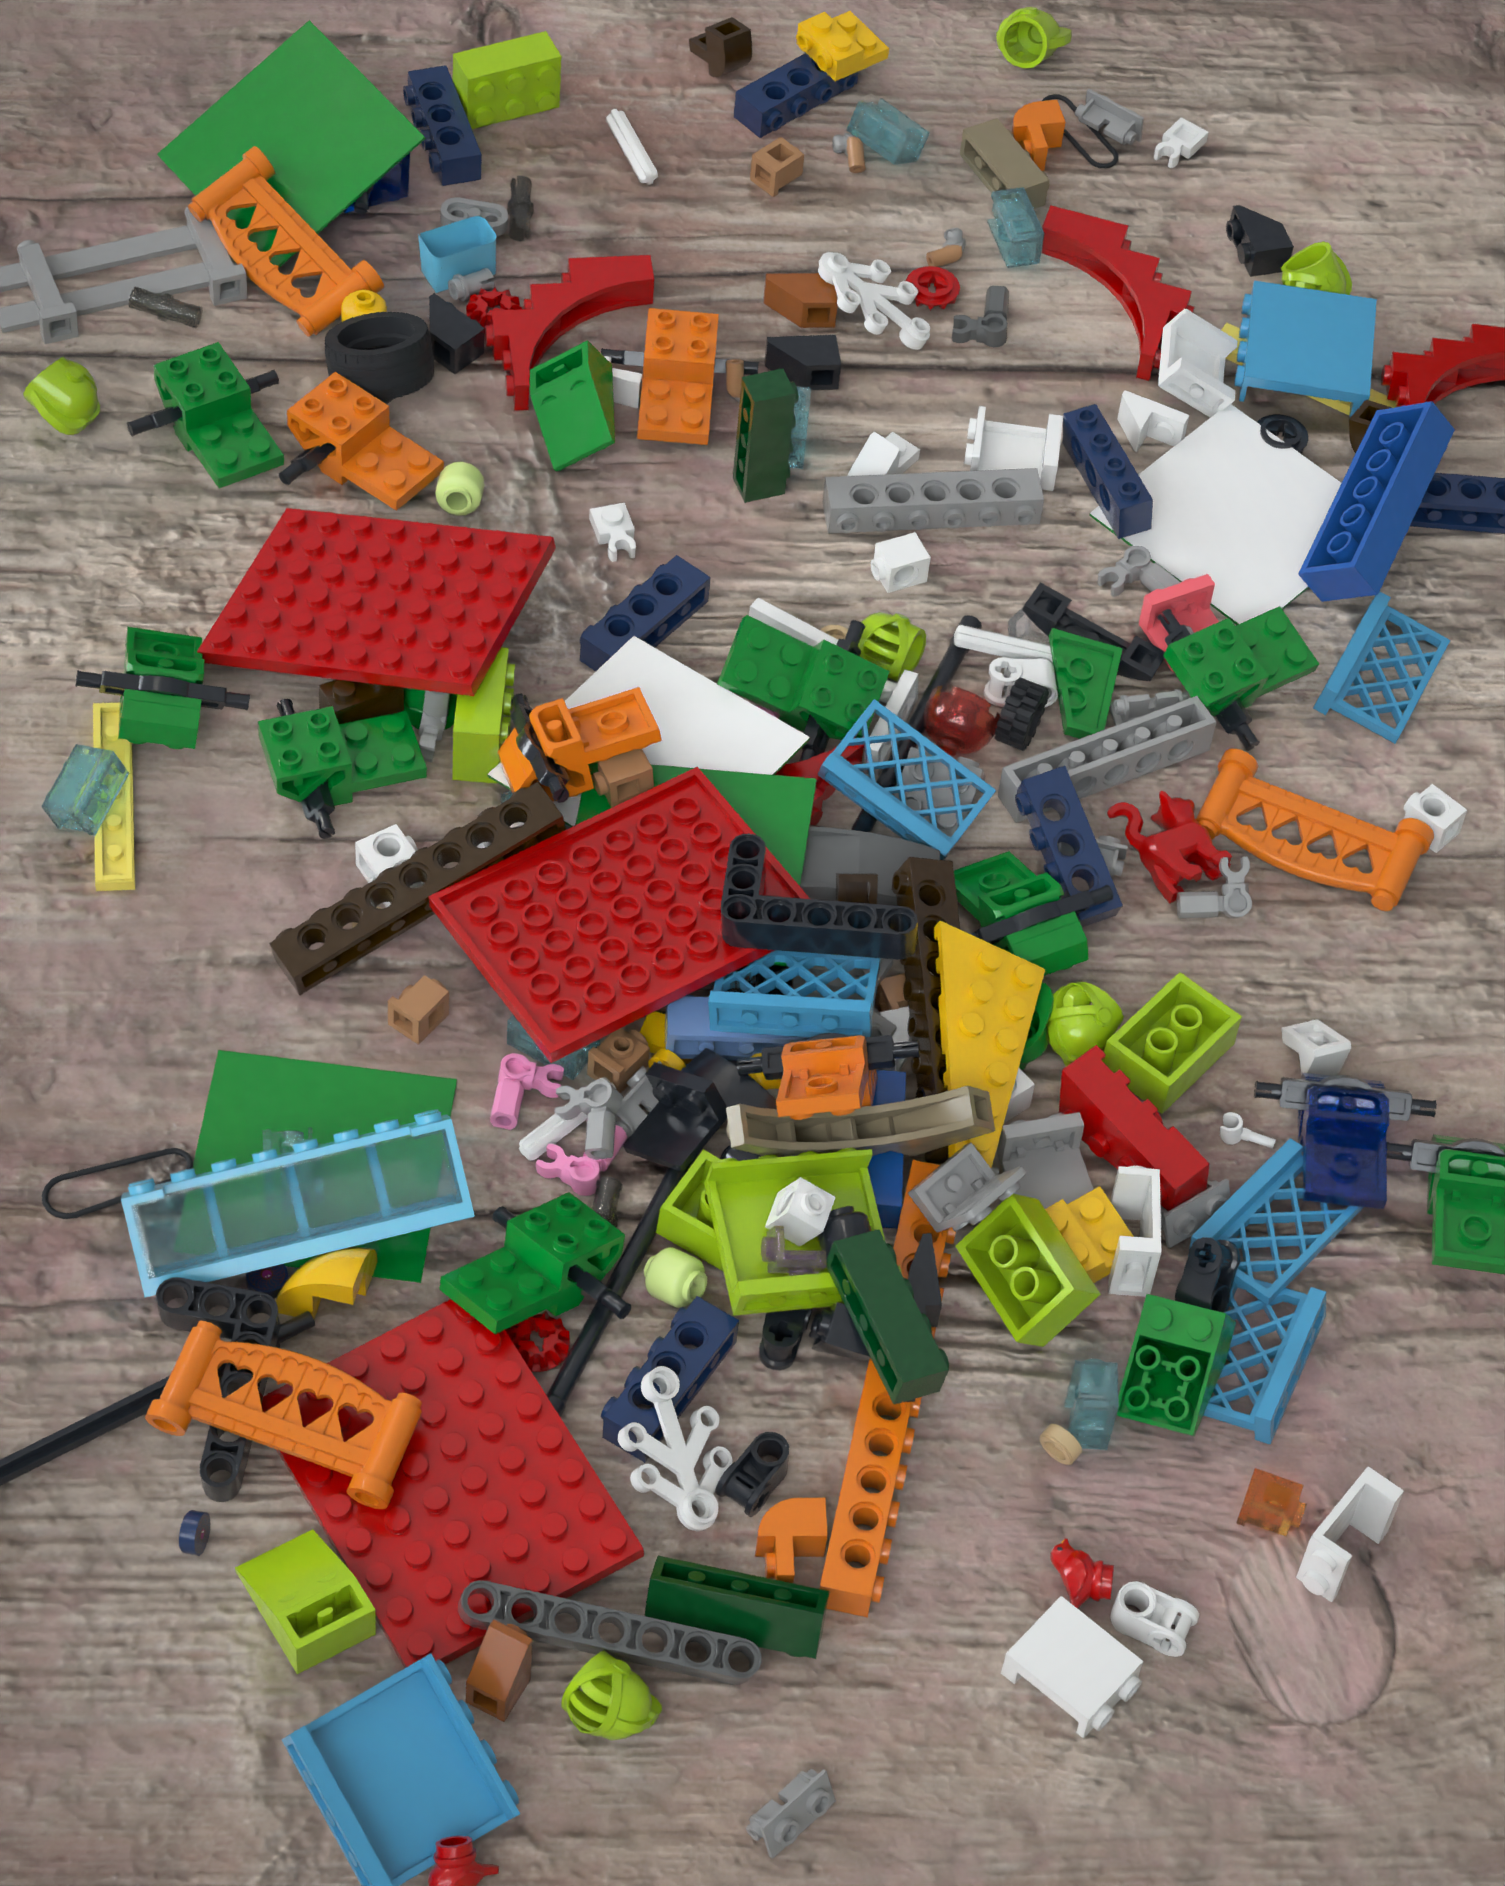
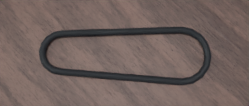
M169 1148L61 1174L51 1179L45 1185L42 1192V1204L48 1213L57 1218H78L121 1202L122 1196L76 1212L63 1213L52 1208L48 1202L49 1191L56 1183L169 1154H178L184 1157L187 1161L186 1169L193 1168V1159L189 1153L182 1149ZM171 1179L156 1183L155 1185L170 1182Z

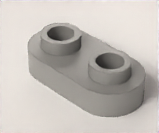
M459 197L450 198L441 205L440 220L443 226L470 217L480 216L487 220L496 236L502 235L508 228V212L501 205Z

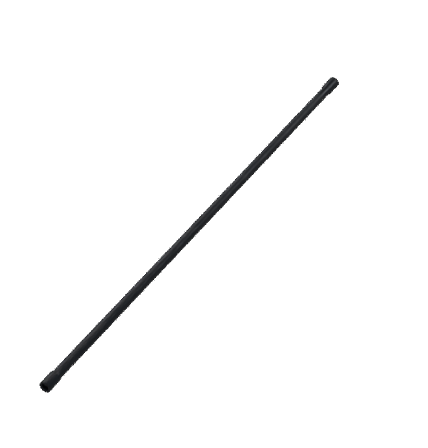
M970 615L964 616L959 625L977 629L982 628L981 622L976 617ZM954 634L944 657L908 722V725L922 735L964 656L970 651V649L954 645ZM910 739L899 740L897 742L899 760L907 759L910 748H916L917 744ZM891 753V755H890L888 761H892V760H893L892 753ZM883 768L876 783L883 788L895 787L897 784L895 768ZM861 809L851 830L871 833L877 819L864 809ZM728 1060L734 1065H738L737 1060ZM699 1153L684 1171H678L669 1167L606 1283V1286L620 1298L624 1296L657 1234L656 1230L661 1206L697 1159ZM598 1301L546 1394L560 1417L565 1411L567 1400L614 1314Z

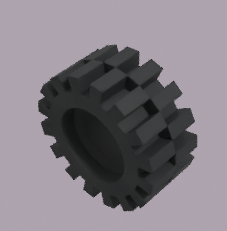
M1021 677L1017 679L1015 685L1010 690V695L1005 700L1004 708L1001 710V717L996 725L998 727L995 730V740L1025 751L1027 746L1030 745L1032 737L1034 738L1036 728L1041 722L1040 719L1044 714V707L1048 701L1049 689Z

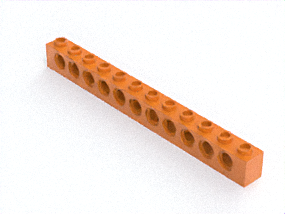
M912 1160L893 1247L896 1254V1264L900 1266L903 1278L908 1279L909 1270L922 1235L927 1233L932 1235L938 1277L947 1278L951 1254L944 1253L945 1243L954 1245L956 1232L952 1227L936 1232L908 1194L910 1190L940 1165ZM939 1287L942 1301L944 1288ZM931 1327V1334L934 1338L936 1327ZM872 1359L868 1362L819 1588L830 1591L827 1609L867 1618L871 1601L880 1603L885 1577L877 1576L878 1565L888 1564L893 1540L884 1538L887 1526L895 1528L900 1502L892 1501L894 1489L903 1491L908 1465L900 1464L902 1453H911L915 1429L907 1427L909 1417L918 1418L922 1397L915 1399V1402H902L894 1405ZM889 1415L893 1417L894 1420H886L881 1418L880 1416ZM881 1451L886 1453L887 1456H877L872 1452ZM872 1487L879 1490L880 1492L870 1493L867 1492L864 1488ZM865 1524L872 1529L861 1530L856 1525ZM855 1561L863 1564L865 1567L854 1568L848 1563Z

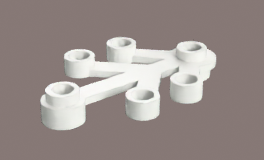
M827 252L822 255L819 260L818 272L824 281L835 286L838 296L837 304L840 309L847 313H853L860 304L865 317V328L876 335L881 334L888 325L886 317L888 316L902 328L899 332V337L907 347L918 350L924 346L930 337L929 324L924 319L918 317L911 320L886 300L899 301L905 305L911 304L918 294L917 288L912 283L902 281L898 287L867 283L859 277L870 278L876 283H884L891 273L889 265L882 260H874L871 266L850 263L840 253Z
M659 1366L643 1377L641 1391L648 1401L654 1403L667 1446L649 1435L646 1429L636 1422L626 1425L619 1431L618 1442L624 1450L632 1452L639 1449L675 1473L680 1485L678 1487L661 1477L654 1465L643 1464L631 1473L630 1480L634 1489L641 1493L653 1491L676 1506L677 1516L686 1528L692 1531H703L712 1526L716 1520L718 1502L714 1492L721 1476L732 1464V1456L726 1448L721 1446L705 1453L703 1466L706 1471L698 1484L694 1467L710 1432L719 1425V1415L710 1406H703L694 1411L690 1417L692 1430L685 1443L671 1400L679 1391V1379L670 1368ZM653 1382L660 1387V1393L654 1388ZM701 1414L707 1417L709 1426L702 1423ZM629 1431L636 1435L637 1443L630 1440ZM714 1455L721 1459V1467L715 1464ZM642 1472L646 1473L649 1476V1484H646L642 1480ZM692 1504L697 1507L699 1516L694 1513Z

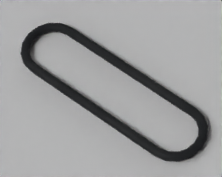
M1052 94L1042 100L1059 99L1067 103L1074 112L1077 109L1071 100L1063 95ZM1087 125L1113 154L1114 159L1110 163H1099L1093 160L1064 128L1066 138L1090 164L1098 168H1110L1116 165L1119 160L1118 153L1099 131Z

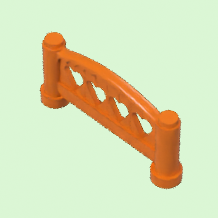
M256 146L242 155L243 160L192 198V202L188 205V209L199 222H202L204 219H210L225 249L237 265H243L246 276L276 301L300 314V318L296 322L308 337L313 334L317 335L341 316V305L344 298L350 293L359 290H369L378 293L384 288L382 279L367 261L362 260L350 269L274 190L267 180L275 175V170L267 157ZM256 206L250 225L245 229L237 228L236 220L227 217L230 210ZM278 229L271 249L266 252L259 251L258 244L249 240V236L254 232ZM300 252L294 270L288 275L281 274L279 266L273 265L270 262L271 258L275 255ZM321 275L316 292L310 298L303 297L301 289L292 286L293 281L297 278Z
M1228 749L1224 752L1218 763L1219 774L1196 817V820L1208 830L1211 840L1221 834L1262 861L1295 876L1327 886L1367 892L1372 896L1371 903L1373 906L1381 911H1390L1398 905L1420 855L1425 854L1429 850L1434 839V832L1430 826L1418 819L1405 818L1399 822L1393 833L1254 778L1258 770V763L1252 755L1240 749ZM1260 807L1262 808L1266 829L1257 831L1251 825L1238 823L1236 818ZM1295 821L1298 825L1302 843L1292 845L1286 839L1275 838L1272 832ZM1330 835L1333 838L1337 857L1335 859H1327L1322 853L1310 852L1307 846ZM1366 849L1373 871L1371 873H1362L1357 867L1350 868L1345 866L1342 860Z
M199 1321L196 1327H192L160 1398L151 1402L145 1415V1419L150 1425L162 1432L183 1436L191 1420H197L351 1476L352 1480L347 1489V1493L351 1498L375 1509H386L394 1493V1489L391 1486L422 1413L420 1409L422 1402L418 1398L407 1393H398L397 1398L390 1401L353 1376L315 1358L272 1346L223 1341L220 1338L222 1330L207 1321ZM231 1363L236 1366L237 1370L248 1369L253 1373V1378L250 1382L227 1397L222 1398L218 1377V1369L222 1364ZM270 1377L276 1381L277 1385L287 1383L292 1386L293 1393L265 1413L262 1412L258 1391V1383L261 1379ZM304 1392H312L316 1395L317 1399L329 1398L333 1402L332 1409L306 1427H303L298 1397ZM345 1406H351L358 1414L362 1412L370 1413L374 1418L373 1423L344 1442L338 1418L339 1410Z

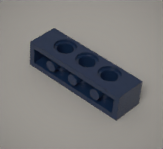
M804 53L736 91L734 118L756 136L762 138L795 118L803 116L818 105L828 102L841 92L851 89L857 84L858 72L834 81L825 71L819 68L817 63L807 53Z
M447 65L408 71V85L403 86L404 101L406 106L412 107L413 125L416 128H420V133L426 138L421 142L424 151H429L431 172L438 174L442 186L481 180L482 154Z
M1093 404L1063 413L1062 443L1117 538L1121 539L1150 530L1152 528L1153 499L1098 406Z
M1435 473L1410 527L1505 534V478Z
M678 555L667 564H661L642 585H636L627 598L620 604L611 606L600 621L595 625L588 626L583 631L580 637V661L594 671H597L633 636L654 648L657 647L709 601L711 577Z
M1066 766L1022 780L1015 795V802L1020 814L1028 818L1032 828L1029 830V835L1033 847L1036 851L1041 850L1046 862L1044 864V873L1047 872L1061 885L1064 892L1062 899L1083 892L1073 886L1072 878L1074 877L1084 879L1089 886V891L1105 885L1110 886L1113 892L1112 901L1101 903L1085 912L1077 914L1082 927L1116 916L1123 904ZM1043 809H1055L1060 815V820L1051 821L1047 819ZM1065 842L1071 845L1074 849V855H1063L1058 850L1057 843Z
M696 1296L688 1308L681 1307L675 1314L671 1322V1330L665 1338L659 1336L652 1344L647 1355L648 1360L641 1368L636 1366L630 1372L624 1384V1391L618 1398L615 1396L611 1397L604 1406L601 1413V1419H603L602 1438L624 1450L618 1442V1433L626 1425L636 1422L641 1424L649 1435L661 1442L664 1434L654 1403L648 1401L641 1391L643 1377L659 1366L668 1367L676 1373L680 1386L678 1393L671 1400L677 1419H679L736 1344L739 1320ZM684 1345H694L698 1348L689 1349L684 1347ZM653 1382L654 1388L660 1393V1387ZM641 1404H645V1405L651 1406L652 1408H650V1409H641V1408H638L637 1406H638V1405H641ZM629 1431L630 1440L637 1443L636 1435ZM639 1449L632 1452L626 1451L644 1463L649 1458L648 1455Z

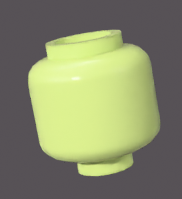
M453 462L447 465L440 472L435 491L436 500L440 507L447 513L456 516L468 515L474 512L480 505L484 491L483 475L478 468L466 462Z
M669 1247L661 1250L649 1258L644 1268L645 1286L648 1293L652 1297L676 1308L690 1305L696 1296L701 1298L705 1292L707 1276L702 1262L676 1248Z

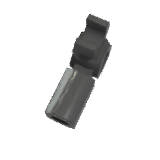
M990 286L986 292L984 317H978V320L971 319L966 315H955L952 341L965 343L969 340H976L978 343H984L993 348L1004 345L1007 341L1009 290L1005 286Z

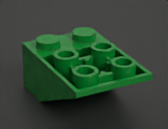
M588 340L530 369L531 400L553 469L556 472L615 443L612 364Z
M1146 1294L1113 1415L1195 1436L1225 1365L1236 1321L1226 1313Z

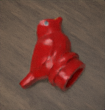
M1067 1538L1053 1547L1050 1553V1560L1062 1578L1072 1605L1079 1609L1089 1598L1096 1602H1100V1599L1111 1600L1114 1565L1103 1564L1102 1560L1094 1562L1088 1553L1072 1548Z
M445 1837L435 1843L436 1852L433 1855L436 1866L429 1873L428 1884L429 1886H476L484 1876L499 1874V1866L495 1864H482L475 1860L477 1853L473 1847L471 1837Z

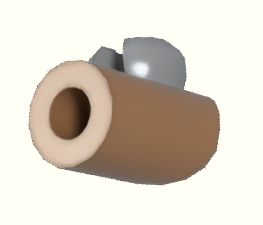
M844 133V136L835 135L832 140L833 151L835 153L844 152L848 156L849 171L852 173L865 171L864 147L861 139L850 133Z
M951 228L946 230L944 233L946 241L943 244V248L926 254L928 266L941 267L954 263L962 257L966 241L962 237L963 232L961 229Z
M730 359L726 361L727 391L740 403L742 377H744V361Z

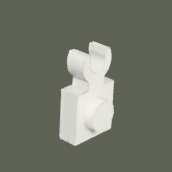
M1181 117L1163 134L1162 142L1155 148L1154 160L1157 161L1162 156H1169L1168 167H1176L1180 155L1189 159L1207 142L1208 131Z
M625 503L590 509L589 519L599 545L608 543L609 559L612 562L617 561V550L619 549L626 550L630 558H635L636 542L633 539L635 528Z

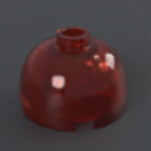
M937 686L932 690L924 710V728L931 740L950 756L976 753L989 744L998 727L996 725L1001 717L1000 714L997 712L994 717L989 712L991 704L972 692L953 686L950 693L940 692L943 686Z

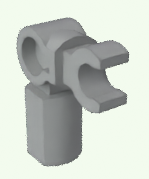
M1131 546L1125 551L1124 557L1116 562L1115 567H1107L1099 572L1097 584L1102 586L1108 581L1115 582L1111 585V596L1116 597L1124 591L1126 583L1130 584L1133 581L1141 580V584L1151 592L1181 582L1156 562L1154 564L1150 562L1151 555L1148 549L1143 546Z
M425 692L423 714L419 728V736H421L419 747L424 761H433L436 743L442 740L451 693Z
M1228 857L1220 859L1219 870L1226 878V884L1222 885V896H1218L1217 891L1178 892V918L1218 917L1219 912H1223L1229 918L1245 916L1252 907L1248 884L1244 883V877L1250 869L1248 857H1241V868L1238 872H1232L1229 869Z
M604 1079L594 1080L588 1086L580 1087V1090H575L568 1085L557 1088L556 1094L563 1100L570 1099L566 1106L555 1108L554 1112L561 1119L571 1120L581 1112L587 1115L586 1156L595 1160L612 1158L616 1125L614 1114L618 1112L622 1104L620 1093Z

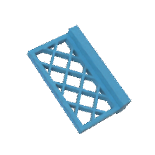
M1379 591L1365 612L1313 709L1326 715L1331 708L1395 744L1450 640L1389 607L1387 604L1391 597ZM1388 620L1399 626L1403 634L1390 636L1385 622ZM1425 640L1437 647L1436 652L1422 653L1417 641ZM1408 643L1413 655L1400 657L1395 644ZM1385 646L1390 658L1377 660L1372 648ZM1417 664L1422 676L1410 678L1404 665ZM1395 667L1400 679L1387 681L1382 668ZM1372 670L1377 682L1364 684L1359 672ZM1404 688L1409 700L1396 702L1391 689ZM1382 691L1387 704L1373 705L1369 693ZM1359 694L1364 707L1356 708L1343 701L1345 696ZM1391 712L1397 724L1395 729L1381 722L1378 714Z
M875 699L835 750L822 763L817 774L902 839L939 850L940 860H944L996 792V789ZM873 713H876L887 722L889 735L869 737L866 722ZM894 728H896L901 733L895 734ZM862 730L863 738H855L859 731ZM912 740L918 745L920 757L899 760L896 741ZM890 742L893 760L873 763L870 744ZM864 744L867 763L852 765L841 755L848 746ZM925 751H927L932 756L926 757ZM927 763H943L948 767L950 780L930 783ZM921 764L924 783L903 786L901 766ZM894 767L897 786L883 788L876 783L874 769ZM868 770L869 777L862 771ZM956 774L959 775V776H960L961 778H963V779H957V780H956ZM972 785L983 793V796L977 804L960 805L958 786ZM951 787L954 806L934 808L931 789ZM925 790L928 809L914 811L906 805L905 792ZM899 793V799L892 794ZM970 811L963 821L962 812ZM956 813L958 828L951 838L937 828L935 815ZM929 816L930 822H928L923 817Z
M775 950L749 963V966L738 972L733 971L715 981L708 1001L710 1030L813 1037L824 1033L871 1037L880 958ZM774 962H785L789 968L776 975L768 967L774 965ZM814 966H824L829 971L815 977L808 970ZM855 968L870 969L869 973L857 980L848 973ZM758 973L761 974L766 981L756 987H753L746 981ZM799 975L807 983L794 990L786 982ZM837 978L846 984V986L836 992H833L826 986V984ZM737 985L745 993L725 991ZM777 988L784 995H772L766 993ZM814 991H817V992H819L824 998H821V997H805V996H807L808 994H810V993H812V992H814ZM854 993H857L864 1000H853L846 998L853 995Z
M1291 1138L1192 1235L1190 1243L1191 1247L1197 1239L1209 1237L1215 1240H1227L1234 1243L1237 1248H1242L1244 1262H1240L1233 1282L1266 1305H1269L1366 1206L1367 1198L1302 1155L1303 1146ZM1301 1172H1304L1316 1180L1317 1187L1295 1188L1294 1179ZM1341 1197L1350 1205L1346 1210H1328L1326 1198ZM1319 1198L1321 1211L1300 1212L1298 1199ZM1291 1199L1293 1212L1271 1213L1270 1203L1273 1200ZM1323 1221L1325 1231L1322 1234L1304 1235L1302 1222ZM1295 1222L1297 1235L1275 1236L1273 1223ZM1249 1224H1266L1268 1237H1246L1245 1228ZM1299 1246L1300 1256L1297 1259L1279 1260L1277 1247ZM1270 1247L1272 1260L1250 1261L1248 1248ZM1200 1251L1199 1254L1205 1255V1251ZM1274 1271L1276 1281L1267 1289L1253 1279L1252 1272Z
M1254 1279L1267 1289L1272 1285L1271 1283ZM1233 1282L1229 1303L1224 1313L1233 1320L1237 1319L1244 1332L1233 1335L1230 1348L1250 1341L1256 1354L1237 1361L1232 1350L1229 1348L1227 1359L1230 1364L1224 1365L1219 1379L1236 1373L1242 1386L1223 1393L1217 1383L1213 1391L1215 1396L1210 1398L1203 1416L1255 1431V1440L1271 1445L1326 1317L1327 1292L1311 1287L1308 1294L1284 1288L1269 1305L1258 1299L1239 1307L1234 1299V1294L1237 1288H1243ZM1281 1302L1297 1306L1294 1313L1279 1319L1271 1307ZM1264 1309L1271 1322L1251 1329L1244 1316ZM1276 1331L1282 1340L1281 1344L1264 1351L1257 1338ZM1262 1363L1268 1372L1267 1376L1250 1383L1243 1370ZM1248 1395L1254 1405L1250 1415L1232 1410L1228 1402Z

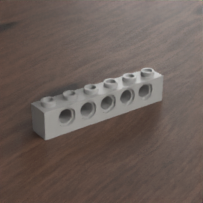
M1025 468L825 477L822 502L828 533L1040 524L1044 496L1038 469Z
M1198 696L1189 698L1003 767L998 798L1016 823L1028 818L1020 814L1015 802V795L1022 780L1066 766L1078 798L1081 799L1209 751L1216 721ZM1044 808L1043 813L1052 810L1053 808Z

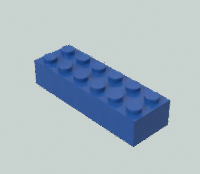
M1433 401L1377 410L1298 573L1321 602L1378 595L1382 588L1383 582L1455 431Z

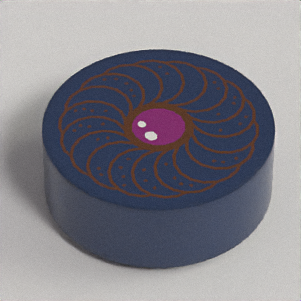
M285 1264L246 1273L248 1290L266 1293L273 1299L277 1298L280 1290L288 1280V1271Z
M190 1510L184 1516L179 1532V1547L182 1553L200 1556L204 1552L209 1539L211 1525L210 1516L207 1512Z

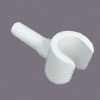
M1229 1112L1223 1115L1224 1126L1220 1127V1136L1224 1143L1233 1145L1242 1139L1273 1149L1276 1139L1243 1128V1120L1236 1113Z

